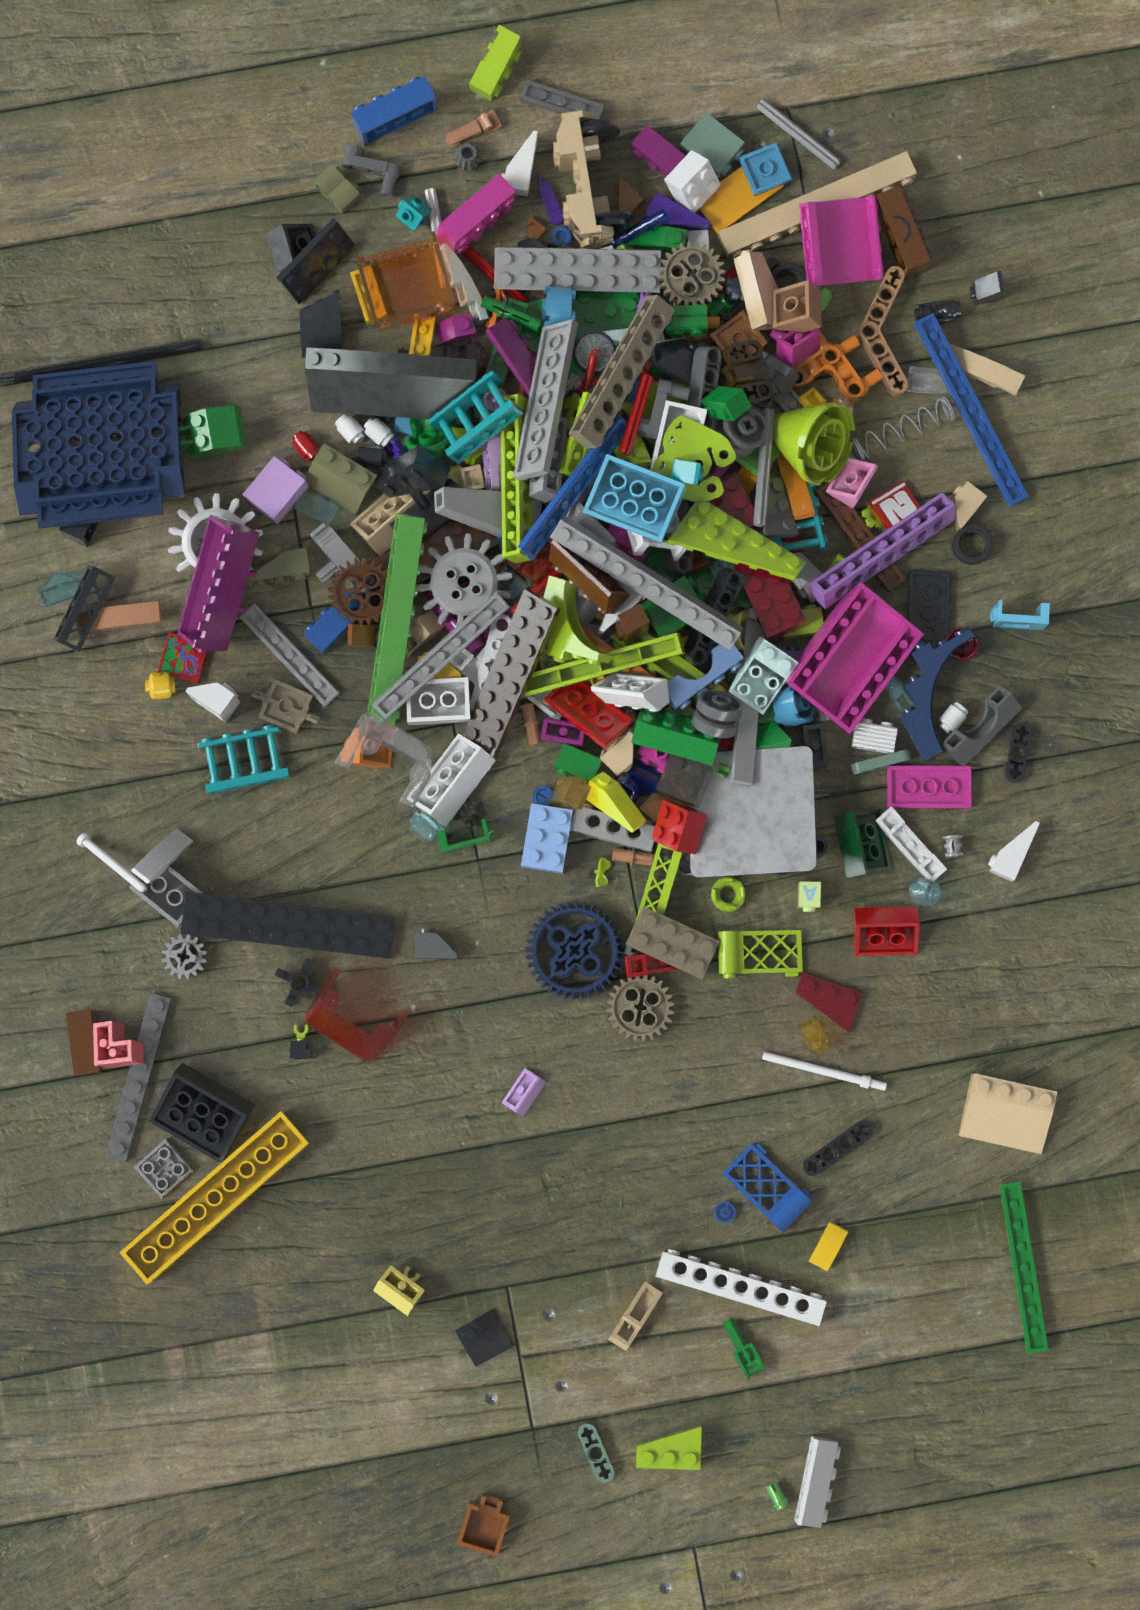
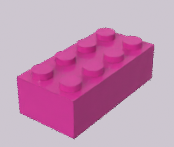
M497 174L438 225L436 241L440 245L447 243L455 254H462L472 240L476 242L483 235V231L487 227L491 229L496 225L497 219L501 215L506 216L511 212L516 190L500 174Z

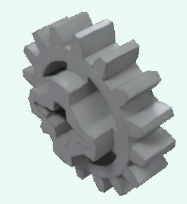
M179 934L178 940L172 937L173 943H165L168 950L162 951L166 958L161 959V961L168 964L164 969H171V976L178 973V979H182L183 975H185L186 979H190V974L197 977V970H204L201 964L207 963L203 956L208 953L201 950L205 945L203 943L198 945L199 939L197 937L192 941L191 935H187L186 939H184L183 935ZM183 943L180 949L177 951L173 950L178 944ZM191 945L197 949L198 956L194 955L191 951ZM187 951L186 954L190 957L183 962V959L179 958L180 954H184ZM171 958L177 961V969L173 966ZM196 963L192 969L187 970L188 965Z

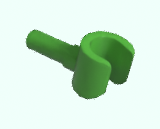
M718 763L720 767L714 773L727 778L731 767Z

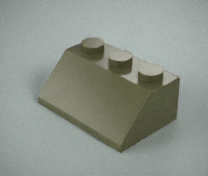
M323 444L306 475V482L309 487L357 515L377 480V475L326 444Z

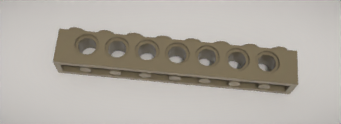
M659 295L645 297L568 433L585 449L598 448L603 443L607 430L613 425V419L617 412L622 409L623 402L632 391L635 380L641 375L645 362L651 357L654 346L662 338L663 330L671 322V316L675 309Z

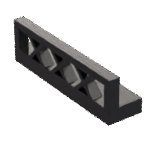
M88 565L53 638L54 641L80 652L115 576L95 566ZM99 574L109 578L105 587L97 588L95 581ZM96 593L98 602L95 606L89 608L86 601L87 597ZM87 612L88 623L79 626L77 620L79 614ZM78 631L80 637L77 646L67 642L70 633Z

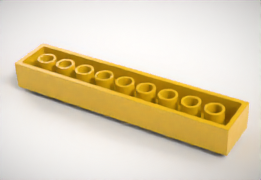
M280 1111L119 1253L147 1285L151 1284L306 1148L310 1142L286 1114Z

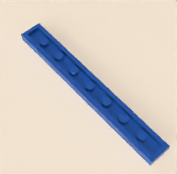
M616 414L613 419V425L604 436L603 443L598 448L589 449L517 546L527 558L533 560L550 538L561 518L568 514L599 472L606 454L611 455L622 441L627 422L621 415Z

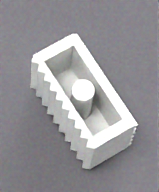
M862 718L854 728L851 748L885 754L894 753L898 728L893 727V723L881 722V725L872 724L873 720Z

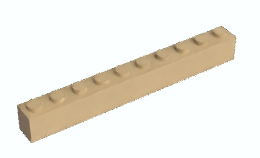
M907 151L718 231V239L727 259L731 257L734 259L741 256V252L752 249L755 251L762 248L766 242L771 241V243L782 239V236L787 233L792 235L801 230L800 203L869 196L876 197V194L899 185L904 187L913 183L917 172Z

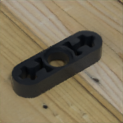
M1019 723L1012 730L1004 773L1006 780L1010 783H1018L1025 774L1032 735L1031 727L1026 723ZM1021 727L1024 728V732H1027V735H1024L1022 738V742H1026V746L1021 743L1014 744V740L1019 741L1020 734L1016 733V730H1020ZM1016 747L1023 749V758L1016 759L1012 754L1013 749ZM1010 761L1015 763L1022 762V766H1017V772L1020 773V776H1017L1015 779L1009 774V771H1012L1015 765L1010 764Z

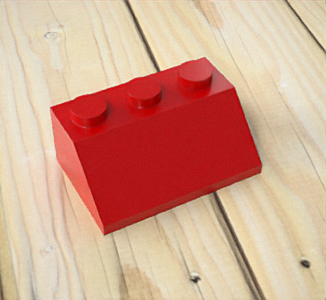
M917 906L854 908L855 956L918 955L920 922Z

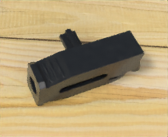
M450 477L447 479L445 487L461 488ZM420 487L417 489L413 488L410 496L415 503L402 513L425 518L424 522L427 523L426 533L422 535V540L449 519L435 513L434 492L440 488L432 489L426 495ZM395 520L389 524L392 530H394Z

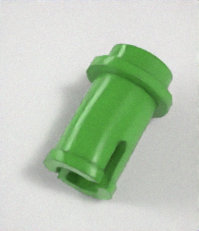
M778 1481L773 1483L772 1486L765 1487L775 1504L773 1507L780 1510L789 1505L787 1502L789 1499L785 1498Z

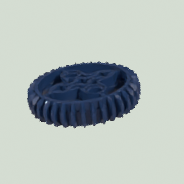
M578 901L574 903L575 908H570V902H566L567 908L563 909L560 903L558 904L559 911L556 912L554 907L550 908L553 913L552 915H549L547 911L544 912L545 920L538 917L537 920L541 925L538 926L535 923L532 925L537 929L536 933L529 931V935L534 936V939L526 940L527 943L532 944V947L525 948L528 952L532 951V955L526 956L528 960L533 959V962L529 963L528 967L535 966L536 968L531 971V975L539 974L535 981L539 982L543 979L544 982L541 987L545 988L548 984L550 986L547 991L548 993H551L553 988L556 989V997L559 996L560 992L564 993L563 999H567V993L572 994L571 1000H575V994H579L580 1000H583V993L586 992L587 997L591 998L590 991L592 990L598 995L599 991L597 988L599 986L603 991L606 990L603 983L606 981L611 985L612 981L609 979V976L617 978V974L613 973V970H621V967L617 966L616 962L623 963V959L617 957L624 954L623 950H618V947L624 946V943H617V939L622 938V934L616 936L614 932L619 930L618 926L613 929L610 927L614 920L612 919L607 923L606 919L609 915L606 913L601 917V908L598 909L597 913L593 912L594 905H591L590 910H587L586 902H583L582 908H578ZM571 914L584 915L596 921L595 924H582L575 932H572L565 925L557 924L551 926L554 920ZM600 927L605 929L611 943V959L605 972H602V959L593 951L601 940ZM595 929L593 933L594 939L591 940L589 938L583 942L585 938L584 931L590 932ZM544 930H548L547 941L556 950L548 964L549 975L543 970L538 956L539 941ZM562 931L565 934L563 942L559 943L553 939L555 932ZM580 934L582 935L576 942L571 941L568 943L569 937L575 939ZM588 943H591L587 950L589 955L583 957V949L587 946ZM567 944L565 955L561 959H559V957L562 954V949L560 947H563ZM581 944L579 948L580 954H574L573 956L569 957L571 953L570 947L572 946L575 948L576 946H579ZM583 957L581 965L574 963L571 967H568L574 959L577 961ZM588 959H593L597 964L596 968L592 971L587 970L584 966ZM567 960L564 966L566 970H559L554 973L557 968L556 962L562 963ZM575 969L586 977L599 976L598 980L583 987H566L553 980L554 978H567Z

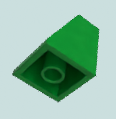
M688 573L682 574L671 581L705 603L707 596L703 592H699L696 587L698 583L693 575L689 576ZM646 597L641 602L645 614L659 637L673 634L687 624Z

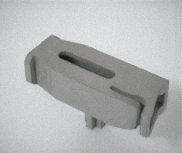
M326 521L310 534L311 539L331 561L315 574L323 584L334 575L333 572H341L339 565L346 568L347 560L351 565L354 564V558L357 557ZM371 574L365 578L367 584H372L375 581ZM352 578L347 579L348 583L353 587L355 580ZM360 587V591L357 593H360V595L362 596L364 595V592L368 590H365L364 587Z

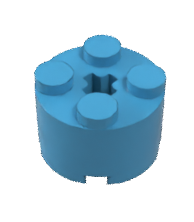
M545 286L543 293H547V297L542 301V322H545L543 327L571 319L575 320V310H572V304L575 302L576 296L575 290H571L570 287Z
M789 685L782 686L772 701L775 712L774 720L778 725L782 724L784 727L791 728L815 719L812 717L814 713H817V708Z

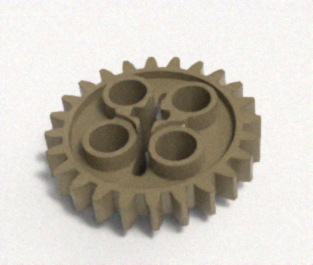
M688 241L685 248L682 243H679V250L672 247V255L666 252L665 257L667 260H661V264L664 267H659L658 271L662 275L658 276V280L664 281L660 284V289L666 288L664 296L670 294V302L676 299L677 305H680L682 302L685 305H696L697 303L704 304L706 300L711 304V296L718 298L716 290L722 291L723 289L720 284L725 283V278L720 276L725 275V270L720 269L724 263L717 262L720 255L713 256V248L706 251L707 244L699 248V242H696L695 246L692 247L690 241ZM693 257L698 258L700 263L692 265L689 263V259ZM680 261L685 262L691 274H696L695 280L692 276L688 278V270L685 268L683 264L680 263ZM679 269L683 274L676 277L672 274V271ZM708 274L712 279L705 282L701 279V276ZM697 283H698L701 287H703V290H700V289L698 288ZM692 286L695 291L693 293H686L684 288Z
M647 975L643 976V979L637 976L632 980L630 977L627 978L628 982L626 983L621 979V987L613 986L617 992L609 993L613 1000L607 1001V1004L612 1005V1008L607 1009L606 1012L613 1014L608 1020H615L612 1028L619 1026L618 1034L625 1031V1039L633 1035L634 1041L637 1040L638 1036H641L644 1042L647 1035L653 1040L654 1032L660 1036L659 1029H667L664 1023L672 1022L667 1016L674 1014L673 1011L669 1010V1007L674 1006V1003L668 1002L672 995L665 994L668 987L663 989L660 987L663 981L657 984L654 983L655 976L651 980H647ZM644 989L643 1006L646 1007V1010L641 1012L640 1025L636 1026L638 1010L634 1008V1005L639 1004L640 993ZM628 990H635L638 997L635 1001L626 999V992ZM654 993L658 996V1002L655 1005L647 1002L646 997L648 994ZM626 1010L632 1011L634 1014L633 1021H624L622 1018L623 1012ZM646 1014L654 1016L655 1022L653 1025L648 1026L644 1024L643 1017Z

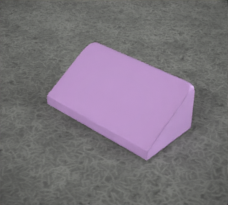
M524 1068L502 1101V1104L523 1117L544 1087L546 1081Z

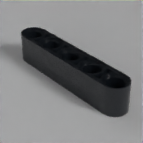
M730 568L721 569L705 600V604L727 617L743 585L744 578L742 573ZM692 628L684 645L685 654H682V658L693 665L701 666L707 661L716 641L706 635L702 639L703 633Z

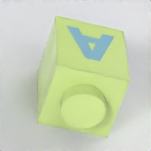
M800 881L798 883V908H803V912H815V908H820L821 882Z

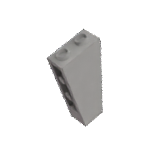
M442 487L434 492L435 513L502 538V491Z

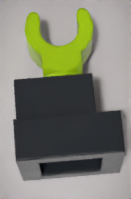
M294 1025L297 1041H290V1059H312V1050L308 1049V1042L305 1041L309 1031L308 1025H305L303 1033H299L297 1030L298 1026Z

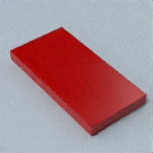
M585 681L555 689L544 698L545 703L605 750L634 725V719L614 704L605 703L591 691V686Z

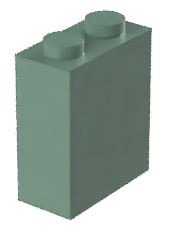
M706 112L680 143V150L685 154L692 150L708 159L719 179L721 175L725 176L732 168L730 164L733 160H738L745 152L743 149L745 142Z

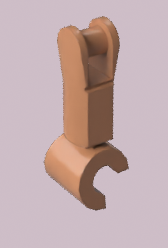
M494 109L487 114L485 112L477 118L478 122L474 120L460 127V129L449 132L446 135L448 146L456 147L481 134V130L487 134L499 130L502 125Z

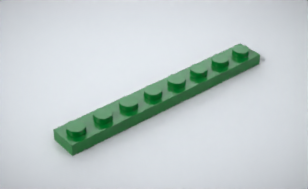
M1021 1181L999 1184L1026 1353L1049 1351Z

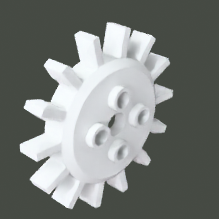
M216 493L212 498L213 507L211 509L205 510L202 501L198 497L193 499L194 505L198 510V513L193 517L189 516L185 510L179 509L177 511L179 517L187 522L184 530L177 527H169L168 532L172 535L182 537V544L180 546H171L168 548V553L184 552L186 557L184 562L178 564L176 570L178 572L184 571L189 565H192L194 568L196 567L201 545L196 543V539L199 537L204 538L210 515L245 525L246 522L253 519L255 516L254 512H248L242 518L237 517L234 514L239 506V499L237 498L231 501L228 510L220 509L221 499L220 495ZM255 530L260 533L259 537L263 535L262 530ZM255 548L253 556H262L263 552Z

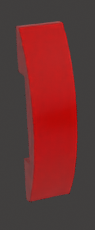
M645 953L625 956L627 978L680 970Z

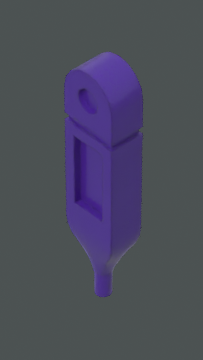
M538 172V191L551 223L558 226L563 222L562 212L550 184Z

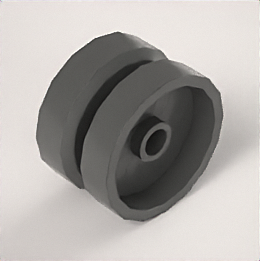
M751 406L735 421L721 419L716 425L715 431L728 439L735 451L736 458H745L751 455L765 441L768 436V425L762 413Z
M702 691L697 699V708L691 720L692 725L698 731L712 737H733L738 729V720L744 708L743 703L737 697L723 691Z

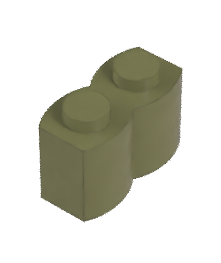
M331 164L313 181L315 187L343 214L360 198V193L358 192L360 188L355 182H349L345 179L344 176L346 174L339 166L335 168Z

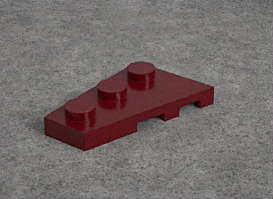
M801 973L795 993L849 1033L862 993Z

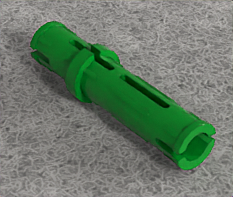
M488 295L484 296L480 306L496 313L500 318L503 316L510 320L512 319L518 324L531 328L538 332L542 323V319H538L507 305L505 301L500 302Z

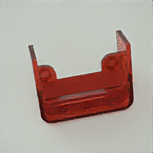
M334 967L305 1012V1022L308 1026L363 1061H374L391 1043L409 1014L401 1010L391 1027L381 1024L376 1026L371 1034L363 1031L335 1013L340 1005V998L330 988L341 970Z

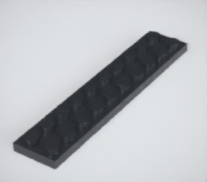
M185 891L180 934L390 959L395 917Z

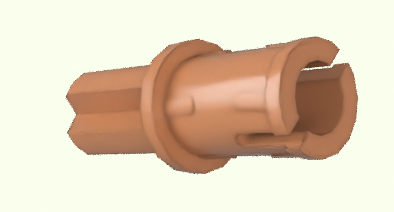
M534 703L521 705L525 722L523 727H526L529 745H538L541 743Z
M614 847L612 860L627 862L630 865L634 863L652 866L654 855L637 852L635 849L631 851Z

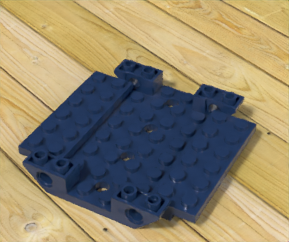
M156 361L33 375L32 400L16 402L12 409L13 477L20 516L37 514L38 527L43 529L164 515L163 496L164 499L185 497L184 459L180 452L179 422H182L180 383L158 386ZM156 430L163 431L160 437H153V433ZM115 435L122 436L121 440L118 442L111 441L112 437ZM75 439L81 440V442H80V444H79L78 446H76V447H71V446H70V444H71V442H72L73 440H75ZM33 444H38L39 449L37 451H29Z

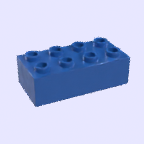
M425 76L422 78L415 77L409 81V84L403 87L397 86L390 91L391 93L385 96L379 95L367 105L361 104L354 108V111L351 112L353 125L364 146L438 110L436 96Z

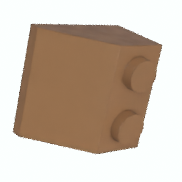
M807 280L772 291L773 328L775 330L804 333L822 327L821 290L812 282Z

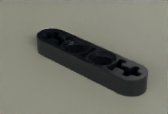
M861 1120L806 1158L802 1165L803 1171L809 1176H816L867 1140L873 1134L872 1124L869 1121ZM860 1124L863 1126L868 1125V1134L862 1133L857 1136L860 1139L857 1142L855 1136L850 1131L854 1130V1133L860 1130ZM843 1136H849L852 1139V1145L849 1148L841 1146L840 1141ZM832 1148L835 1151L834 1159L826 1160L823 1156L824 1150ZM819 1154L821 1160L826 1165L822 1167L820 1163L816 1166V1172L808 1171V1162L814 1163L819 1160L815 1157Z

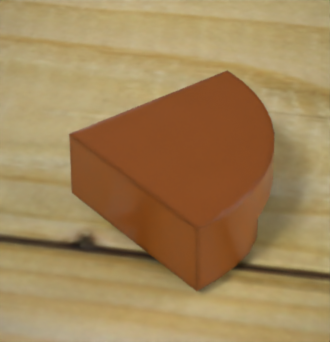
M530 216L527 222L528 238L540 240L547 231V228Z

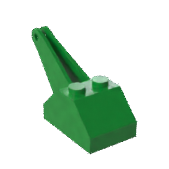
M230 405L204 408L189 413L182 421L183 427L179 428V435H185L186 440L180 441V451H188L190 462L197 463L248 447L241 406ZM163 432L155 434L153 437H160Z

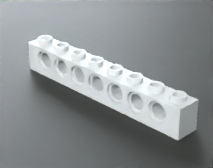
M668 1249L667 1252H662L656 1277L820 1326L827 1302L822 1300L823 1295L811 1292L810 1296L802 1294L803 1289L790 1286V1289H785L781 1287L782 1283L770 1280L769 1283L762 1282V1277L754 1274H749V1277L740 1275V1270L729 1267V1270L726 1271L720 1269V1264L711 1261L706 1265L700 1263V1258L688 1255L686 1259L680 1257V1252ZM676 1263H685L686 1271L683 1274L675 1272L674 1266ZM699 1268L706 1270L707 1275L703 1280L695 1278V1271ZM720 1274L725 1275L727 1278L726 1284L724 1286H717L715 1283L716 1276ZM741 1280L747 1283V1289L742 1293L737 1292L735 1288L736 1283ZM759 1287L767 1289V1296L763 1299H759L756 1296V1290ZM780 1293H785L788 1296V1301L784 1305H779L776 1301V1297ZM801 1299H805L808 1302V1308L805 1311L797 1309V1302Z

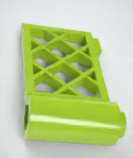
M801 930L718 932V941H720L718 944L719 974H723V978H736V974L785 973V977H797L798 972H803ZM767 935H772L778 941L771 950L762 942ZM787 935H796V944L792 949L783 942ZM743 936H752L757 943L749 950L743 944ZM759 944L768 951L761 960L752 953ZM779 944L789 951L782 959L772 952ZM770 954L779 962L774 968H768L762 963ZM792 954L797 959V968H789L783 961ZM748 955L758 962L753 969H744V960ZM761 965L764 969H757V967Z

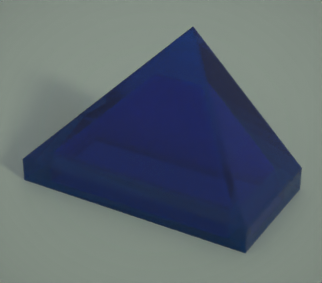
M635 759L628 771V775L639 797L665 792L672 776L668 775L666 777L656 771V768Z

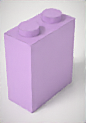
M274 456L242 495L248 502L278 524L307 490L309 485L306 482L307 477L299 470L294 472L290 469L291 465L283 458L278 460Z

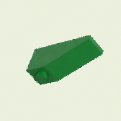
M627 225L628 228L625 230L623 244L645 250H661L662 253L667 252L673 254L672 247L679 250V243H682L685 248L688 230L674 227Z

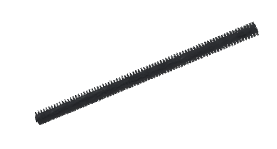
M198 338L197 340L192 339V341L189 339L187 342L185 340L182 343L177 341V344L174 342V345L172 342V345L169 343L167 346L165 344L164 346L161 344L159 347L156 345L154 348L149 346V349L146 347V350L144 347V350L141 348L139 351L137 349L136 351L131 350V352L128 350L126 353L121 351V354L118 352V355L117 353L116 355L113 353L111 356L109 354L108 356L103 355V357L100 355L98 358L95 356V359L93 356V359L90 357V360L85 358V360L83 359L82 361L80 359L78 362L76 360L75 362L72 360L70 363L67 361V364L65 361V364L62 362V365L57 363V366L56 364L55 366L49 364L47 367L44 365V368L43 366L42 368L39 366V369L34 367V370L29 368V371L28 369L27 371L21 369L22 372L16 370V373L15 371L14 373L11 371V374L6 372V375L1 373L0 384L5 385V383L10 384L11 382L12 384L15 381L17 383L23 380L28 381V379L33 380V375L91 369L94 367L99 368V366L106 367L112 364L117 365V363L122 364V362L124 364L127 361L129 363L130 361L134 362L140 359L145 360V358L150 359V357L152 359L155 356L157 358L158 356L162 357L163 355L167 356L173 353L178 354V352L180 354L183 351L185 353L188 350L189 352L196 349L200 350L201 342Z

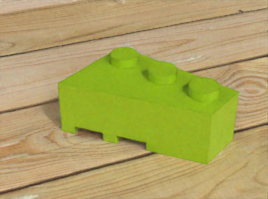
M498 25L496 29L498 35L493 43H489L487 47L489 50L483 61H480L469 83L471 91L489 101H492L494 96L498 97L503 87L501 86L503 80L509 78L513 70L511 68L514 61H519L523 52L521 51V36L501 25Z
M698 1425L636 1444V1468L700 1470L702 1426Z

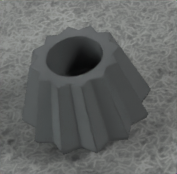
M464 143L463 146H458L457 151L454 153V161L457 163V167H462L463 170L469 169L472 171L482 161L480 158L482 153L472 143L468 145Z

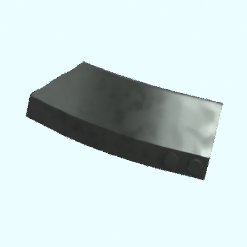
M306 347L305 372L311 411L429 420L477 381L478 360Z

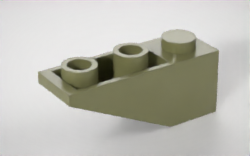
M307 548L284 551L257 570L256 577H247L248 583L254 587H262L266 585V582L274 581V584H281L287 582L286 579L295 578V581L307 579V576H311Z

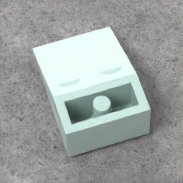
M759 637L747 654L729 692L761 714H764L799 662L762 637Z

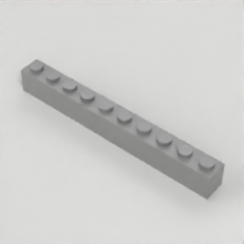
M564 515L551 534L550 538L728 650L732 648L741 634L742 626Z

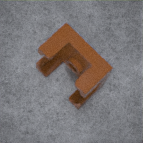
M741 311L711 333L709 337L713 347H718L720 351L725 350L732 344L750 340L758 341L762 345L763 351L768 345V342L759 330H752L749 317L744 311ZM752 345L748 346L749 354L752 356L756 354V348ZM736 352L735 357L740 355L741 353Z

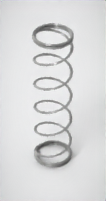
M942 397L941 399H938L936 401L935 409L937 420L928 409H926L925 407H920L918 410L919 427L909 416L902 415L900 420L902 436L890 423H885L883 425V438L885 445L882 443V441L875 433H873L872 431H867L865 435L867 453L855 437L851 438V442H854L853 449L857 458L860 461H865V454L867 458L870 459V453L867 443V434L869 432L872 433L878 439V441L881 443L884 449L888 451L885 438L886 424L891 426L898 434V436L901 438L903 443H905L906 441L902 426V418L904 416L907 417L915 425L920 434L923 435L922 426L920 422L921 409H925L932 416L937 425L941 427L937 409L938 401H941L943 410L947 418L951 422L955 421V414L949 400L946 397Z

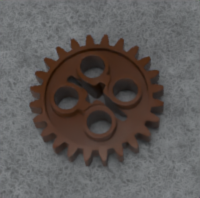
M363 557L361 563H359L357 558H354V564L351 565L347 560L346 568L339 565L341 572H333L337 578L336 580H329L334 587H329L328 591L334 594L328 598L329 600H335L331 606L332 608L339 607L336 614L344 613L342 617L344 621L350 617L351 624L358 620V624L362 625L363 620H366L367 624L370 625L372 618L378 622L377 616L382 614L386 574L388 572L387 568L381 570V562L375 566L374 559L367 563L366 558ZM369 574L376 576L372 584L365 582V578ZM349 578L355 580V585L352 588L345 587V581ZM377 586H380V589H379V590H370V591H369V589H373V588H375V587H377ZM360 587H364L365 590H368L364 592L363 596H361L360 593H354L346 597L344 596L345 593L359 592ZM377 594L380 596L378 603H369L372 595ZM352 599L359 600L357 608L349 607V602Z

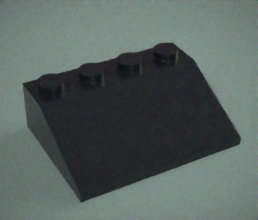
M182 1062L174 1071L149 1122L221 1164L255 1105Z

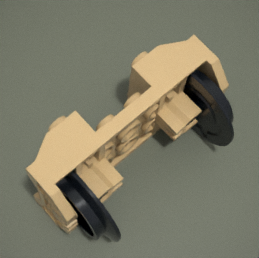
M580 110L561 113L562 122L556 135V142H553L555 167L559 166L560 173L573 171L574 184L577 185L576 194L566 195V202H563L564 226H569V230L580 244V248H601L613 242L614 234L628 228L627 224L634 220V214L627 211H610L607 196L592 198L586 162L600 160L599 144L617 137L620 134V128L611 125L608 120L595 119V115L592 112Z

